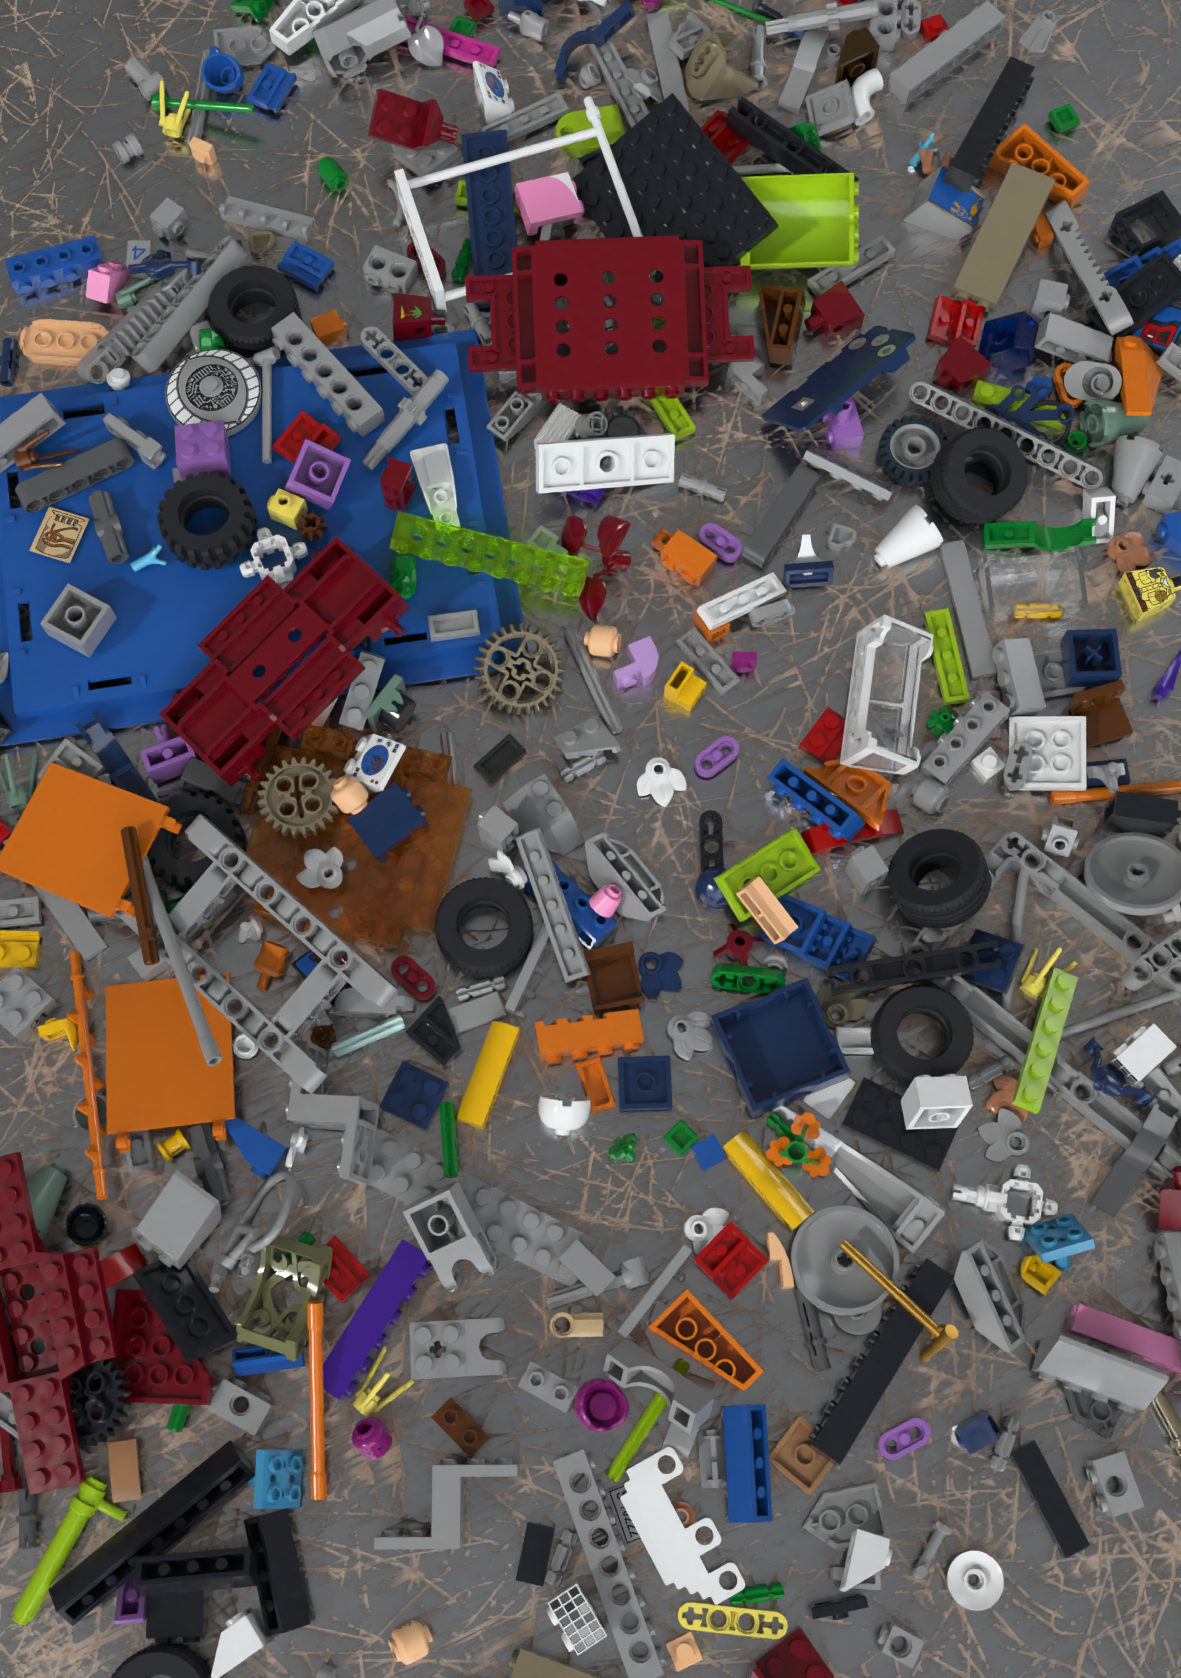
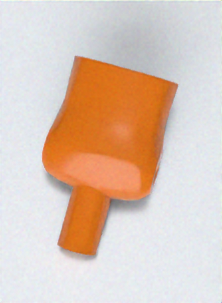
M264 940L260 953L254 961V968L261 972L257 988L266 990L270 977L282 975L289 948Z

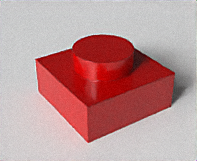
M941 14L922 20L920 29L927 41L931 43L944 30L950 29Z

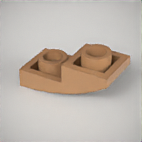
M137 1437L108 1441L113 1503L141 1499L142 1488Z

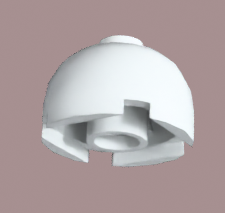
M559 1093L540 1094L538 1101L540 1119L547 1127L555 1129L554 1134L570 1135V1130H577L586 1123L591 1109V1099L589 1097L576 1094H567L568 1096L558 1095Z

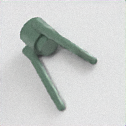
M149 276L128 288L114 292L120 309H127L130 312L135 307L134 303L138 302L135 291L153 283L156 279Z
M5 753V765L10 787L8 788L1 770L0 783L6 797V805H9V808L13 810L24 809L33 795L38 753H33L28 790H25L23 785L15 784L10 757L8 753Z

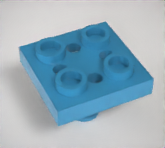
M1073 1214L1060 1215L1055 1219L1036 1222L1031 1226L1025 1227L1024 1238L1041 1261L1046 1263L1054 1260V1267L1060 1271L1068 1270L1072 1267L1070 1255L1095 1248L1093 1237Z
M303 1449L256 1450V1468L253 1469L255 1476L248 1481L249 1485L254 1487L253 1509L300 1508Z

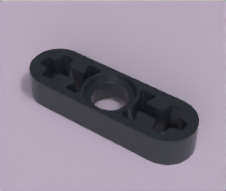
M714 810L705 811L699 820L700 873L710 866V860L715 859L714 866L724 868L722 817ZM708 818H713V822L717 823L713 826V834L708 835L709 826L704 822H707ZM708 841H714L718 844L719 849L715 853H709L705 850L704 844Z

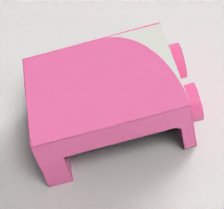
M568 172L516 183L513 197L528 236L537 234L539 226L573 219L575 224L580 223L581 216L584 214V206L582 201L577 198L576 184L574 180L570 179Z

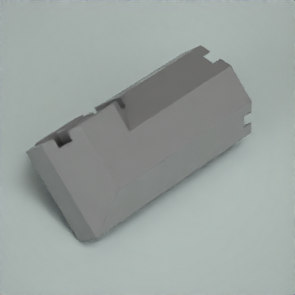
M373 0L312 31L332 77H338L337 74H342L343 78H351L365 71L368 59L370 61L373 56L412 37V32L397 0Z

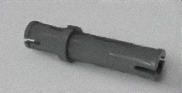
M796 1289L795 1293L807 1337L805 1344L806 1348L810 1349L814 1372L831 1369L825 1345L828 1342L827 1338L823 1337L817 1308L806 1299L799 1289Z

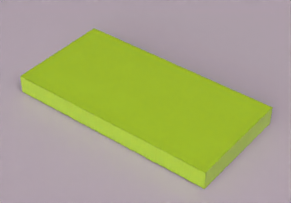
M792 827L713 879L739 922H743L751 917L752 914L736 893L754 877L760 876L778 899L819 872L821 868L796 827Z

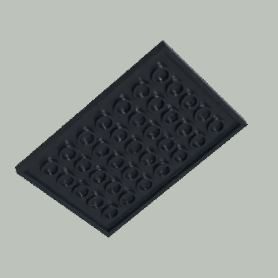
M673 93L610 146L643 237L679 235V240H702L704 267L734 265L779 227L775 219ZM602 153L572 179L576 184L577 198L582 201L584 209L607 238L633 237ZM656 270L655 275L649 277L651 281L658 283L662 281L663 274ZM661 294L652 295L659 306L664 303V297Z

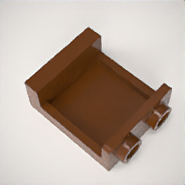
M632 941L583 951L591 972L590 975L586 976L594 1015H600V1018H603L602 1015L605 1013L633 1009L640 1011L641 1007L645 1006V998L642 993Z

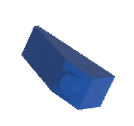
M237 1117L233 1120H227L225 1125L246 1162L253 1166L250 1171L263 1179L266 1175L271 1177L277 1173L285 1161L289 1150Z

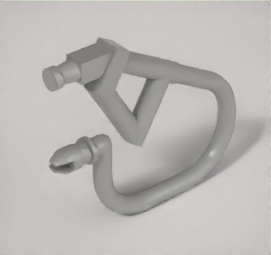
M282 1170L273 1174L257 1190L221 1254L217 1253L213 1259L214 1264L210 1275L212 1281L209 1291L219 1292L220 1284L225 1279L227 1269L231 1270L239 1258L241 1259L238 1267L239 1275L241 1277L247 1276L250 1273L251 1263L254 1261L253 1254L268 1246L281 1232L288 1218L295 1191L296 1180L292 1172ZM286 1180V1188L278 1217L269 1232L263 1238L256 1241L261 1237L262 1229L249 1225L267 1192L276 1183Z

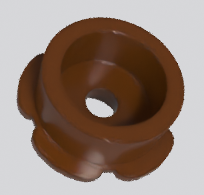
M318 1026L314 1028L310 1040L313 1044L326 1050L329 1046L331 1047V1044L336 1042L335 1030L331 1026ZM322 1035H325V1036H326V1038H325L324 1040L321 1039V1036H322Z

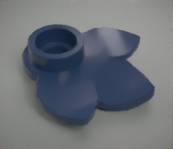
M655 952L644 953L639 959L638 968L642 974L641 987L645 994L652 999H656L661 989L669 992L680 991L682 989V982L676 970L684 963V960L673 952H665L660 955ZM652 961L656 964V967L648 969L646 963Z

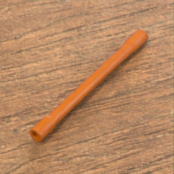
M1181 780L1120 785L1118 787L1120 792L1145 796L1181 793ZM1107 787L1086 788V791H1051L1050 799L1052 805L1072 804L1080 801L1111 799L1115 793H1110Z
M323 1301L307 1302L311 1434L310 1499L312 1500L327 1498L324 1435Z

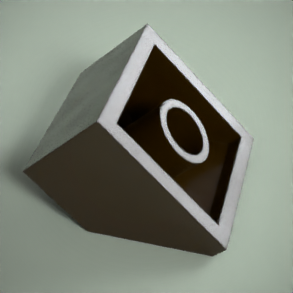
M866 26L846 35L838 61L835 84L847 79L851 87L856 78L866 71L876 68L880 46Z

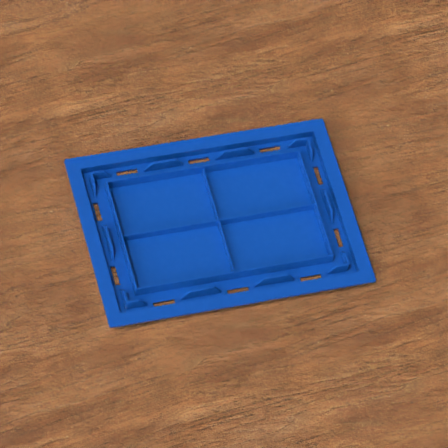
M475 329L435 334L423 339L392 341L427 378L438 369L449 378V382L426 409V420L421 425L414 424L389 454L387 453L372 471L363 465V458L376 444L375 442L381 436V433L400 412V408L397 405L404 397L411 399L412 395L389 372L355 377L359 384L381 406L385 421L362 437L357 431L353 432L348 427L346 418L343 415L338 416L331 407V402L327 398L324 400L319 395L313 382L308 383L301 373L302 370L298 366L294 367L289 362L287 356L280 357L272 365V446L303 410L320 425L324 423L342 438L333 449V452L351 459L334 503L329 510L305 500L308 508L307 514L313 511L318 517L320 515L324 516V523L328 526V531L323 532L324 540L319 539L314 544L307 538L302 540L300 531L276 522L270 517L267 509L268 500L272 495L275 496L278 488L284 490L294 464L273 448L272 462L269 464L262 462V403L257 415L248 426L228 436L231 478L234 479L235 483H239L244 488L245 493L250 499L257 520L255 522L257 531L266 527L270 530L272 536L280 535L285 537L289 547H292L294 543H305L308 554L299 560L298 558L294 559L297 567L294 578L313 560V553L318 555L315 551H322L336 536L391 587L390 559L406 555L415 558L417 588L415 594L409 600H405L410 608L397 621L406 629V632L403 634L399 629L397 630L403 636L426 632L427 640L385 646V638L397 637L389 629L375 643L366 640V648L359 644L357 645V651L352 650L350 652L357 660L362 650L386 657L376 690L383 689L395 674L403 678L404 685L481 674L480 670L474 669V666L481 665V662L476 660L475 657L483 656V653L478 648H487L484 639L493 641L491 633L495 632L501 635L500 627H504L506 632H508L509 624H513L515 630L518 629L519 623H523L524 626L493 433L486 428L491 418L483 372L469 373L468 346H479ZM362 345L329 350L348 372L383 367ZM384 350L381 353V357L387 359L392 357L394 353L391 350ZM257 365L254 368L262 385V367ZM401 365L396 371L399 374H405L409 371V367ZM172 372L130 378L129 386L123 390H114L107 382H104L102 384H87L0 397V423L40 393L54 405L66 424L33 449L38 452L39 456L74 448L78 449V452L41 461L40 463L65 462L117 438L108 431L103 421V418L108 413L116 418L122 417L132 430H140L147 438L150 436L162 445L161 451L167 456L159 467L152 469L141 460L138 452L127 445L134 459L131 467L34 513H27L21 502V508L11 509L8 474L18 472V483H21L50 468L24 472L20 471L16 463H14L0 474V654L8 652L10 659L8 675L0 684V712L15 732L0 746L81 735L76 724L80 722L82 726L90 723L96 719L93 715L96 711L109 730L166 722L159 713L173 700V693L177 696L175 691H182L212 661L197 645L262 581L259 572L255 573V576L243 577L239 567L243 562L254 560L250 551L252 546L245 548L247 553L242 558L239 556L235 558L236 563L230 566L226 563L222 565V569L215 570L214 567H209L207 571L201 570L198 565L196 568L188 567L186 562L181 563L177 560L174 553H171L160 532V525L157 520V514L160 512L158 507L161 500H166L165 492L168 489L172 490L174 488L173 468H177L174 426H178V424L170 414L165 397L167 381ZM414 377L411 378V379L414 381V386H415V387H416V386H419V387L422 386V383H421V384H418V383L414 380ZM354 407L352 410H357L360 407ZM104 408L105 414L64 419V413ZM445 410H455L459 444L450 445ZM446 443L454 476L457 499L456 510L461 529L456 532L438 535L433 515L430 514L420 489L410 451ZM386 456L412 465L410 471L412 477L409 483L416 485V489L406 512L401 510L393 511L384 505L385 500L379 480L385 467L388 466ZM95 491L109 492L115 512L121 520L125 533L123 537L130 556L124 563L110 564L107 560L102 541H100L94 527L93 520L95 518L88 498ZM49 507L89 519L70 563L29 551ZM218 507L201 509L190 518L186 531L195 535L215 533L225 525L229 512ZM257 531L256 535L252 536L254 540L253 544L255 542H258ZM475 537L480 574L475 575L470 574L465 542L466 538ZM158 544H162L163 547L156 557L166 561L165 566L151 564L136 572L133 570L130 563L149 553ZM277 548L274 549V553L267 555V552L263 553L264 558L260 560L264 569L268 568L270 572L275 566H285L284 562L287 561L284 551L279 552ZM67 584L106 603L117 617L90 658L48 636L40 624ZM29 603L32 641L22 642L19 605ZM477 609L480 627L479 636L431 642L428 616ZM300 630L293 631L289 637L290 641H298L302 636V632ZM325 637L318 644H314L305 653L303 660L296 662L287 671L285 678L278 680L269 689L268 695L259 699L256 704L259 701L263 702L324 641ZM522 638L506 640L499 646L515 652ZM526 642L525 650L528 652V646ZM496 650L492 654L493 663L499 665L503 662L504 655ZM521 654L518 657L510 658L512 660L515 658H525L530 662V658L523 657ZM523 663L513 666L515 669L522 668ZM259 666L255 669V678L264 676L266 672L265 666ZM489 666V673L498 672ZM131 677L132 684L89 690V683ZM350 685L340 695L348 694Z

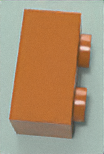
M1041 213L1032 231V240L1036 243L1037 248L1051 245L1054 238L1044 213Z

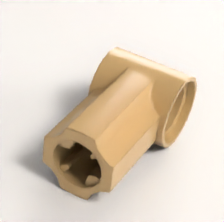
M557 1313L550 1320L549 1329L553 1336L561 1339L603 1337V1313ZM565 1318L569 1322V1329L566 1333L556 1331L554 1326L556 1319Z

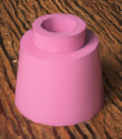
M614 884L603 885L589 899L591 908L603 917H612L622 899L621 890Z

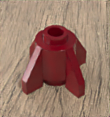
M729 923L727 927L730 934L727 937L726 944L713 951V957L715 959L727 954L731 959L739 960L740 965L748 966L747 957L751 949L763 945L762 937L751 936L745 930L738 929L734 923ZM735 942H739V944H743V945H742V946H738V945H736Z

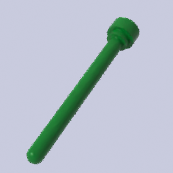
M160 93L152 95V108L156 112H160ZM165 94V112L170 108H179L182 99H173ZM187 99L185 109L236 113L254 112V106L245 103Z

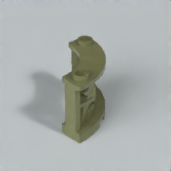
M278 1234L268 1246L259 1251L261 1255L260 1266L253 1291L243 1313L238 1315L234 1324V1328L238 1333L237 1342L243 1343L245 1341L284 1354L286 1359L296 1362L309 1339L307 1302L324 1301L325 1294L321 1293V1290L323 1289V1281L330 1277L333 1248L325 1245L318 1248ZM278 1249L291 1253L292 1264H290L289 1258L285 1254H281L282 1261L277 1262ZM299 1256H303V1257L312 1259V1261H301V1262H300V1261H299ZM300 1272H302L301 1279L309 1278L307 1287H303L301 1284ZM293 1275L294 1286L298 1293L304 1297L303 1304L289 1306L279 1315L274 1303L272 1290L280 1282ZM292 1312H296L298 1314V1317L294 1323L291 1321V1318H288L286 1322H284L285 1319ZM259 1317L262 1322L257 1328H264L270 1323L272 1324L265 1334L251 1330L256 1319ZM277 1331L285 1341L271 1336Z

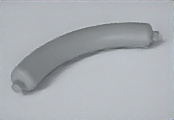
M388 178L387 184L396 195L398 202L397 214L393 220V227L396 228L402 225L405 216L398 198L396 180Z

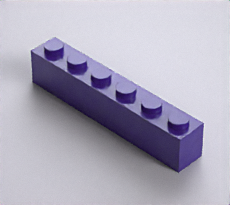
M404 1239L396 1248L323 1363L324 1390L339 1400H343L345 1396L350 1398L358 1385L355 1382L360 1372L366 1373L373 1361L370 1358L375 1348L380 1350L388 1337L385 1332L390 1324L395 1326L402 1316L403 1312L400 1308L405 1301L410 1302L418 1289L415 1287L420 1277L424 1279L432 1268V1264L429 1263L430 1259L427 1260L421 1250Z

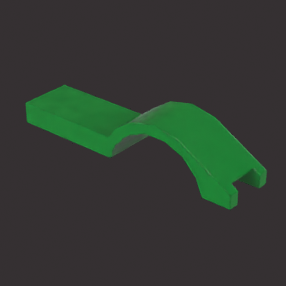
M1096 518L1082 519L1072 526L1063 528L1044 527L1035 521L984 523L985 549L1035 547L1036 549L1048 552H1062L1092 545L1097 541L1096 536H1092V526H1096Z

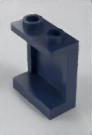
M396 782L369 801L363 810L347 818V821L373 856L381 863L390 858L387 852L421 826L425 829L430 826L425 820L428 815L420 805L415 807L411 802L414 798L412 793L406 786L401 788Z

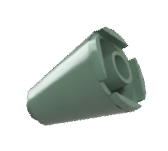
M1090 399L1084 404L1087 405L1085 411L1080 413L1079 425L1080 431L1086 435L1090 442L1087 445L1095 448L1113 442L1119 436L1130 435L1145 429L1150 421V416H1126L1122 402Z
M52 1163L50 1166H42L27 1181L36 1231L41 1241L45 1239L67 1181V1177L64 1175L66 1170L55 1163Z

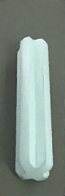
M400 1015L394 1016L331 1044V1050L336 1058L404 1029L405 1023Z

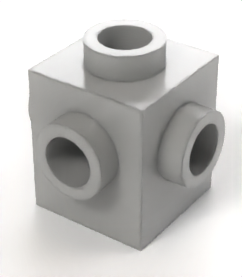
M1053 813L1049 826L1044 825L1040 840L1044 841L1043 850L1053 856L1069 857L1071 849L1075 850L1077 848L1080 835H1077L1078 820Z

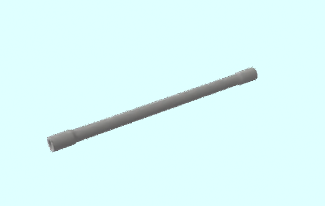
M146 855L142 864L150 907L198 1035L199 1045L206 1064L214 1066L222 1061V1056L217 1042L212 1036L152 874L151 864Z

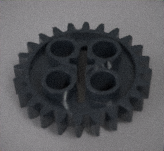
M112 1358L93 1362L71 1376L70 1402L79 1446H98V1443H107V1437L116 1436L114 1428L123 1427L120 1418H128V1414L124 1412V1407L131 1406V1403L125 1400L127 1396L132 1394V1391H125V1387L130 1383V1380H122L126 1371L118 1369L120 1363L113 1362Z

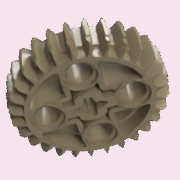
M523 623L518 624L517 630H515L513 624H509L508 632H506L504 627H500L501 635L492 632L491 636L494 640L484 639L487 648H478L483 653V656L475 657L476 660L481 662V665L474 666V669L480 670L481 674L474 678L482 679L483 683L477 687L478 689L486 688L487 691L482 695L484 698L492 696L489 702L490 705L498 701V710H502L504 706H507L506 712L508 714L512 712L513 708H515L517 715L521 714L522 708H524L527 714H530L532 706L536 711H540L539 703L541 702L544 706H548L546 698L555 699L556 697L552 691L561 690L556 683L564 682V679L558 676L559 673L566 671V669L559 668V664L565 662V659H557V655L562 650L553 649L557 642L552 641L549 643L547 641L550 637L549 633L543 637L540 636L542 633L541 628H538L535 633L532 632L533 625L531 624L528 625L526 630H524ZM522 638L515 652L499 646L506 640ZM529 640H533L537 645V649L533 654H529L525 650V644ZM543 649L549 658L550 671L537 665ZM496 650L504 655V660L499 665L492 661V654ZM521 654L523 657L532 658V660L529 662L525 658H515L514 660L510 658L518 657ZM521 663H523L522 668L525 670V672H527V674L519 673L518 675H516L517 670L514 668L513 665H520ZM489 666L503 673L496 689L490 680ZM541 673L547 677V684L542 688L536 684V677ZM510 676L512 679L515 680H525V678L529 680L521 681L520 684H518L515 681L507 680V678ZM507 684L512 685L514 688V695L511 698L504 697L502 692L503 687ZM525 686L540 692L533 698L517 701Z

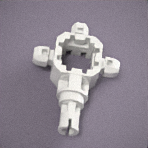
M264 527L257 531L258 542H255L250 550L254 560L243 562L239 567L243 577L255 576V573L259 572L262 580L269 575L284 589L294 579V574L297 570L294 559L298 558L299 560L305 557L308 551L304 542L294 543L292 547H289L285 537L280 535L272 536L270 530ZM277 548L279 552L284 551L287 561L284 562L285 566H275L270 572L268 568L264 569L260 560L264 558L263 553L267 552V555L274 553V549Z
M1018 1164L1013 1174L1015 1180L1010 1179L1001 1186L985 1184L984 1186L977 1185V1187H971L956 1183L952 1185L951 1191H953V1194H951V1200L974 1203L975 1206L981 1207V1210L995 1212V1215L1001 1222L1011 1223V1226H1008V1238L1013 1241H1021L1025 1233L1023 1226H1029L1039 1220L1041 1212L1042 1215L1052 1216L1057 1214L1058 1203L1054 1200L1045 1198L1042 1201L1043 1190L1037 1183L1027 1182L1030 1179L1031 1173L1027 1165ZM1010 1188L1031 1193L1032 1202L1029 1217L1012 1215L1007 1212V1191Z

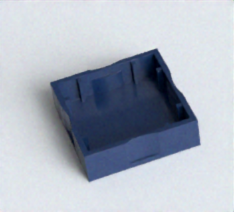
M807 977L774 990L761 999L744 1002L711 1016L710 1025L751 1118L849 1078L851 1071L835 1037L825 1023L821 1006Z

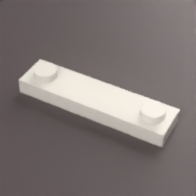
M774 572L699 606L697 613L709 630H713L758 607L783 597L787 590Z

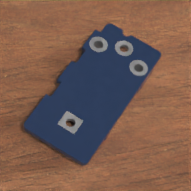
M877 325L865 334H859L841 349L842 352L832 361H826L809 375L807 381L795 391L791 390L763 413L764 421L799 432H805L829 411L832 410L833 414L837 415L843 410L841 404L880 372L882 374L887 372L894 373L910 360L906 347L916 340L914 333L897 329L887 330V327Z

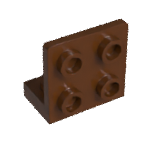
M1122 679L1075 693L1068 705L1073 716H1086L1087 748L1123 738L1133 733L1131 724L1120 701V695L1125 690Z

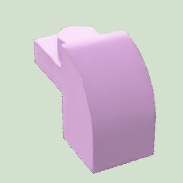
M651 636L628 645L627 655L632 664L613 671V681L617 688L622 686L625 688L630 687L639 679L644 688L656 677L659 656Z

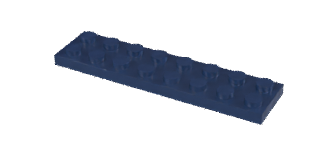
M507 129L461 134L464 164L509 151ZM509 161L465 174L474 276L512 273V248L518 247ZM476 302L478 308H489L490 302Z

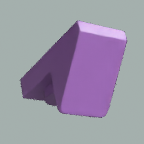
M135 1575L118 1588L114 1617L115 1624L144 1622L146 1620L147 1597H142L134 1587Z

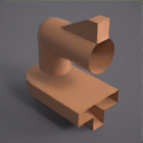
M920 149L919 151L923 164L922 171L927 175H930L939 168L933 165L935 155L933 150ZM946 152L940 162V166L944 165L949 168L953 160L950 157L951 153Z

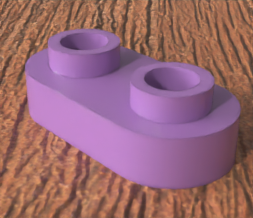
M707 523L700 528V544L715 553L721 560L732 563L741 557L742 543L732 534L715 523ZM713 536L715 539L708 540L706 537ZM731 549L734 553L728 554L726 550Z
M723 736L697 755L694 765L696 772L702 777H712L737 758L739 753L738 742L730 736ZM728 748L731 752L724 754L722 749ZM704 763H710L711 768L706 769L702 765Z
M920 1418L908 1419L881 1434L877 1442L878 1451L886 1459H899L925 1445L930 1438V1428ZM912 1427L919 1429L920 1433L916 1438L910 1434ZM889 1440H893L896 1444L893 1451H889L886 1447V1443Z

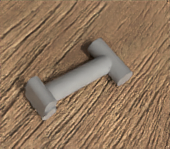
M940 1521L933 1523L932 1526L935 1531L916 1567H913L911 1571L914 1578H923L927 1575V1569L944 1537L952 1534V1529Z

